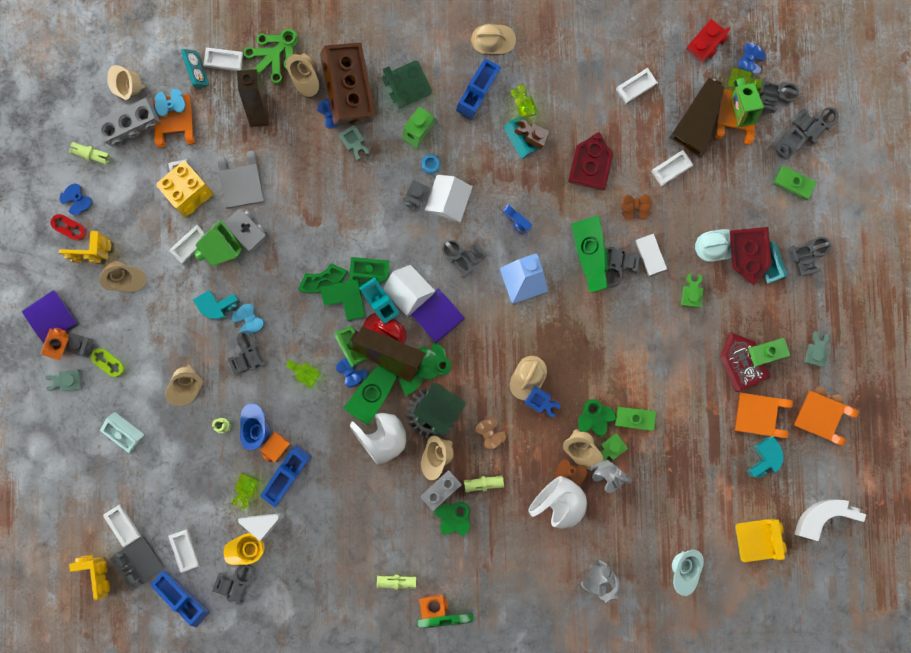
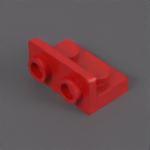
M710 19L686 49L702 62L707 58L711 60L718 51L715 48L719 44L723 45L730 37L727 35L730 28L724 29L714 20Z

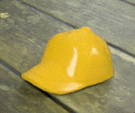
M251 533L241 535L224 546V559L230 565L252 564L262 557L264 543Z

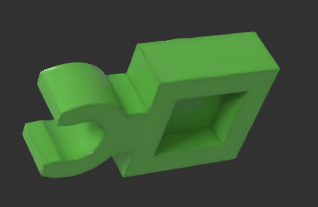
M689 273L686 277L689 287H683L681 306L701 308L703 288H698V284L702 281V275H698L697 281L694 282L691 279L692 274Z
M615 433L601 444L603 450L600 452L603 455V461H606L607 457L614 460L628 448L617 433Z

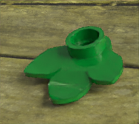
M433 343L431 350H421L426 355L421 364L423 366L417 373L420 378L431 380L437 375L444 376L451 371V362L446 358L445 349L441 345ZM439 363H444L445 369H441Z
M591 399L583 406V413L578 418V427L580 432H587L591 428L595 434L604 436L607 430V422L614 421L616 417L610 407L602 406L599 401ZM591 405L596 407L594 413L589 411Z
M457 502L454 505L444 503L435 510L434 514L442 518L441 534H450L457 530L459 535L463 537L469 531L470 522L468 517L470 515V507L465 502ZM458 508L464 509L463 515L457 513Z

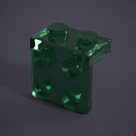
M418 61L410 62L391 71L390 66L382 69V81L385 87L389 86L391 91L389 96L393 104L397 103L399 109L432 94V89Z
M434 383L418 407L413 411L414 419L422 425L426 422L432 426L430 430L440 437L441 434H447L466 403L440 384Z

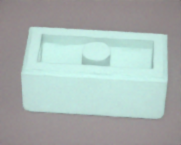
M115 412L107 417L100 429L104 435L129 454L144 437L142 432Z

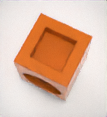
M50 328L42 347L41 355L61 360L69 334H66V331L59 328ZM57 339L61 344L53 346L50 341Z
M274 432L260 451L263 452L262 457L268 462H278L292 444L278 432Z
M443 594L419 598L422 619L445 616V611L449 610L448 600L443 599ZM430 602H438L440 608L437 611L430 610Z

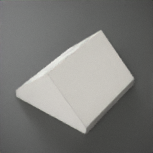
M437 175L425 211L461 222L472 186L454 176Z
M411 265L393 271L383 288L387 296L407 317L436 292Z
M283 513L247 516L239 518L238 522L261 541L283 518Z

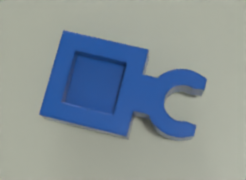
M510 205L503 209V213L513 220V226L521 233L524 231L526 234L529 232L533 224L519 212L517 213Z
M536 386L533 387L524 401L526 405L540 413L543 409L547 410V414L551 417H555V412L550 410L552 407L561 408L559 402L549 401L551 399L550 394Z

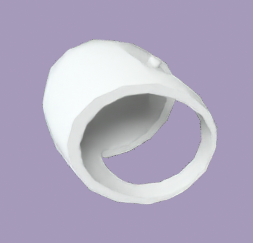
M375 414L378 429L372 434H364L353 421L350 424L351 430L377 465L397 457L404 450L407 442L406 430L401 420L393 414Z
M559 476L539 493L528 511L534 517L550 506L553 509L552 526L560 529L573 528L586 513L587 499L585 493L577 484Z

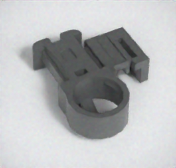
M766 77L761 81V87L758 91L764 106L763 111L771 113L777 111V108L774 107L775 102L792 103L799 96V88L796 84L782 82L779 85L767 82ZM783 92L795 94V97L787 99Z
M827 107L822 109L816 118L814 116L811 118L807 114L808 111L802 109L791 123L804 131L803 134L808 137L807 140L815 144L818 143L817 139L825 129L829 130L837 123L839 114L835 108ZM826 110H829V112L822 118L823 113ZM833 114V122L830 124L825 123V121Z
M818 237L808 241L806 245L796 248L793 245L789 248L790 253H793V262H798L802 276L821 271L820 268L814 265V257L824 256L831 250L829 239ZM818 240L825 242L814 246L815 242ZM827 246V249L824 253H819L816 251V249Z
M448 240L442 246V253L450 263L454 262L463 273L461 277H466L468 273L475 269V265L487 256L477 242H474L471 250H466L464 253V250L457 241ZM450 243L455 244L458 247V253L455 251V249L451 246ZM445 246L450 249L454 256L446 255Z
M609 247L610 258L608 270L605 273L611 271L610 282L607 281L609 287H616L622 280V268L623 270L631 268L632 271H635L634 273H637L640 255L632 253L623 255L625 254V249ZM615 272H617L619 274V279L617 282L613 283Z
M250 331L240 332L236 341L241 352L245 353H239V356L234 359L233 357L228 358L234 375L248 369L247 367L250 365V370L265 365V361H261L256 346L258 344L254 334ZM245 333H249L253 337V344L251 346ZM240 335H242L247 348L239 343Z
M251 564L239 565L235 571L233 581L231 578L230 580L224 579L222 573H219L212 591L224 596L227 595L226 599L229 602L235 601L236 604L242 605L244 601L241 599L246 586L250 587L255 576L254 567ZM242 567H245L242 577L240 579L238 576V571ZM250 569L252 572V576L249 580H245L247 572Z

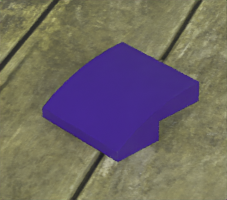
M439 288L411 314L435 343H438L465 319Z
M52 290L21 311L43 344L50 328H59L65 331L77 323L55 290Z

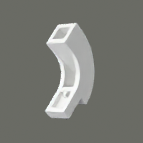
M822 500L810 506L802 514L794 535L819 541L822 527L828 519L834 516H843L864 522L866 514L860 513L859 508L848 507L849 501Z

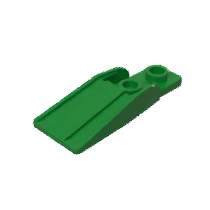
M597 215L572 223L575 244L587 278L589 292L595 293L607 289L608 283L605 271L608 270V252L600 216Z
M378 365L344 406V410L366 425H369L387 398L397 375Z

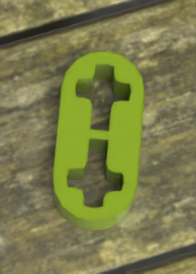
M102 348L92 351V362L112 377H120L124 374L125 365L109 351ZM98 353H104L103 357L107 360L106 363L102 360L97 361ZM111 363L116 366L119 364V372L112 373L113 368L109 364Z

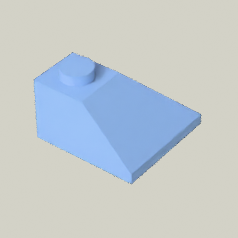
M537 253L518 259L500 268L512 304L548 292Z

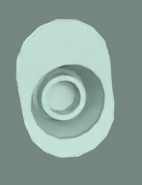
M721 229L700 235L695 243L697 255L705 261H719L732 258L730 230Z
M697 550L683 551L673 559V584L676 592L681 596L690 595L698 584L704 559Z

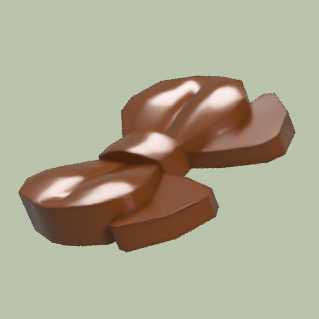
M626 194L621 202L622 210L624 211L622 215L626 219L631 220L634 209H638L640 218L642 220L647 218L651 213L649 211L652 205L650 196L643 194L639 198H633L631 195Z
M562 459L557 465V474L554 476L555 479L559 476L567 478V476L572 477L571 481L581 487V483L586 478L587 469L583 465L571 466L567 459Z

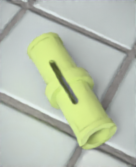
M72 142L70 145L78 149L70 148V154L85 157V160H94L105 165L109 162V160L102 157L110 159V153L96 150L93 146H83L76 142Z
M219 418L213 421L212 427H214L216 432L224 433L231 429V424L227 419Z
M502 475L487 478L481 476L479 479L464 480L465 492L480 490L485 492L487 489L504 488Z
M396 574L395 576L377 575V588H394V590L416 589V577H401Z

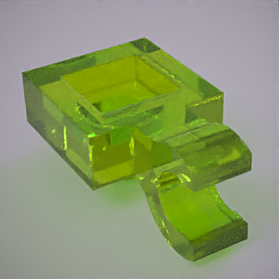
M732 67L727 86L735 88L734 81L744 78L746 84L753 83L757 88H761L763 80L750 78V71Z
M524 84L517 85L519 92L517 89H511L512 96L517 98L515 103L521 118L538 114L532 96L527 95Z
M289 360L286 364V367L297 373L295 379L309 388H312L321 373L306 362L303 363L302 367L292 360Z

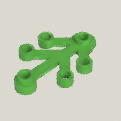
M286 29L280 35L261 33L257 36V42L260 46H266L268 43H278L274 48L246 47L244 49V55L249 60L254 59L255 56H266L254 68L257 69L259 74L272 62L271 80L276 85L280 84L283 80L280 74V53L285 49L286 60L284 61V67L287 70L286 61L289 56L293 55V47L298 43V35L292 29ZM264 37L266 41L260 42V38ZM292 37V40L287 42L286 38ZM248 51H253L251 56L246 55ZM275 76H280L278 81L273 80Z

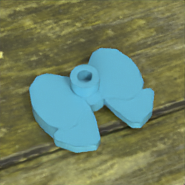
M172 89L171 100H167L161 91L156 94L154 98L156 101L155 109L159 116L165 117L169 111L173 110L178 113L185 111L186 104L182 97V92L178 89Z
M243 304L232 314L233 322L243 319L246 322L240 329V332L250 331L254 333L259 331L264 325L263 319L256 317L253 313V304Z

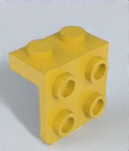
M185 161L181 162L157 183L160 191L184 218L192 214L195 209L214 194Z
M90 231L89 250L59 249V254L63 255L65 259H70L71 262H82V259H85L91 263H101V260H108L111 241L109 237L99 231Z
M772 518L736 524V535L742 562L785 559L784 554L787 553L785 542H782L781 534L784 533L782 523H779V519Z
M85 555L75 558L76 562L69 564L70 572L90 569L94 601L108 596L110 583L108 580L106 581L108 565L104 561V556L93 558V555Z

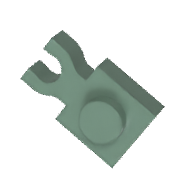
M355 125L338 134L349 152L354 150L357 161L361 160L358 155L360 151H364L367 156L370 154L368 149L361 145L365 141Z
M815 331L813 332L814 344H808L804 363L825 367L829 348L824 346L828 342L830 335L825 334L821 341L818 338L819 332Z
M80 370L59 372V377L45 376L46 380L52 379L54 381L52 386L46 387L48 391L55 390L60 387V391L82 389Z

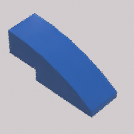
M484 58L468 84L467 90L458 102L457 112L470 119L474 118L495 81L501 66Z
M296 445L279 466L260 497L273 507H276L312 456Z
M164 570L150 584L174 612H178L190 626L198 627L210 613L186 588Z

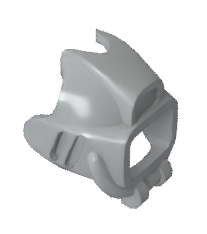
M609 460L596 463L590 468L591 471L595 469L592 476L595 482L604 478L607 480L605 486L607 493L614 492L624 482L628 484L632 482V479L626 473L622 472Z
M599 560L600 566L590 565V576L588 580L581 582V586L589 593L597 595L606 604H609L612 600L618 598L619 578L604 561ZM611 584L613 590L606 594V586Z

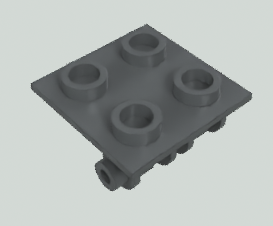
M142 536L110 558V561L131 591L164 568Z

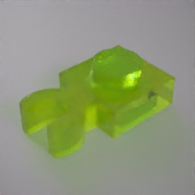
M244 472L240 473L234 489L239 494L233 498L232 505H236L237 501L241 500L243 503L241 509H245L248 505L247 497H254L260 479Z

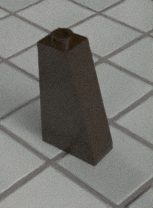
M257 69L237 71L238 91L250 127L269 126L267 89Z
M707 79L669 137L700 158L707 151L725 87L722 86L721 82L716 79Z
M363 326L359 332L355 331L350 339L352 341V350L409 383L414 379L426 355L421 350Z

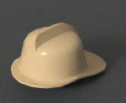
M486 24L475 29L471 41L472 46L480 53L505 54L514 48L516 36L508 26Z
M305 53L289 56L286 61V68L297 91L307 97L317 94L319 80L316 75L317 64L315 60Z
M119 65L110 67L107 82L111 92L116 96L128 100L130 97L138 95L142 88H145L137 72L127 70Z
M114 261L104 266L99 282L106 290L136 292L145 286L146 275L139 268L127 266L120 261Z
M527 356L519 362L510 380V390L516 398L525 400L534 386L541 388L547 375V367L544 361L539 357Z
M188 364L187 367L177 369L173 373L166 389V400L174 406H185L193 402L202 386V378L192 369L191 365Z
M575 429L570 438L563 444V449L579 466H585L586 469H590L594 464L603 461V455L595 446L594 439L589 433L580 432L578 429Z
M431 436L428 439L421 460V469L427 479L436 480L439 478L444 466L452 461L453 448L451 440H444L438 436Z

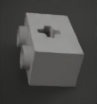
M239 208L224 224L252 254L268 239L265 235L267 231L260 223L257 226L252 221L254 217L247 210L243 212ZM246 226L250 229L249 233L244 230Z
M448 470L420 498L434 511L462 484Z

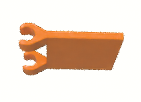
M724 89L714 138L722 139L725 127L746 130L744 144L751 145L755 138V124L737 127L731 103L734 91Z
M190 94L182 95L186 104L183 113L173 110L169 111L165 117L159 116L161 122L156 124L155 144L158 148L165 147L163 134L185 132V141L188 145L195 144ZM167 96L166 99L171 100V96Z
M809 390L794 426L844 446L846 443L845 437L834 432L843 413L857 418L859 411L856 408Z
M740 393L735 431L783 439L788 438L789 432L775 429L778 407L792 408L793 401Z

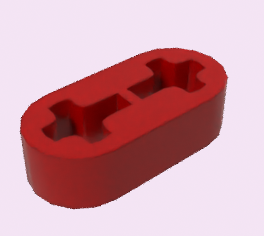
M56 214L51 218V227L57 232L75 241H81L86 237L85 227L62 214ZM58 220H62V222L67 224L66 228H64L63 226L58 227V224L56 222ZM74 228L77 230L79 228L81 234L75 235L70 229Z

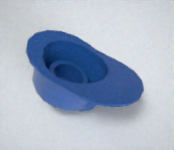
M250 403L241 412L240 442L245 449L255 450L268 440L270 428L265 422L263 409L258 404Z

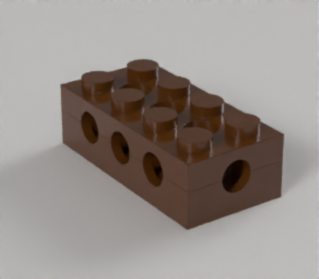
M362 43L325 45L320 52L334 126L371 122L376 114Z

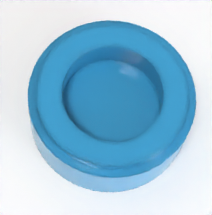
M428 154L423 157L421 167L425 173L434 174L440 168V160L436 155Z

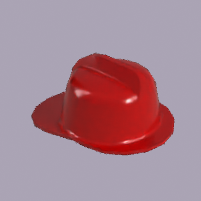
M376 313L369 315L365 319L363 327L405 344L407 332L404 326L395 319H391L386 324H383Z

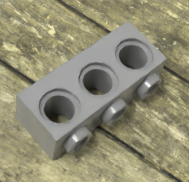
M144 98L95 123L103 142L110 146H117L127 138L137 137L139 132L154 129L156 124L161 121L153 102ZM149 112L148 118L143 120V115ZM132 120L131 126L127 128V122ZM115 128L114 134L110 136V130Z

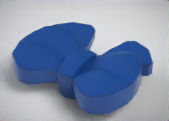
M749 42L744 45L745 55L738 61V66L743 71L751 72V75H754L761 71V68L754 61L755 59L765 60V52L757 44Z
M329 99L321 101L317 106V111L324 115L326 119L325 127L328 129L337 128L338 126L333 124Z
M76 183L69 185L64 193L60 194L59 198L61 204L68 203L71 200L75 202L69 209V213L72 215H80V212L87 211L93 204L90 197L81 194V186Z
M347 358L336 364V370L346 377L345 386L349 388L355 387L367 378V370L355 372L354 368L357 366L351 368Z

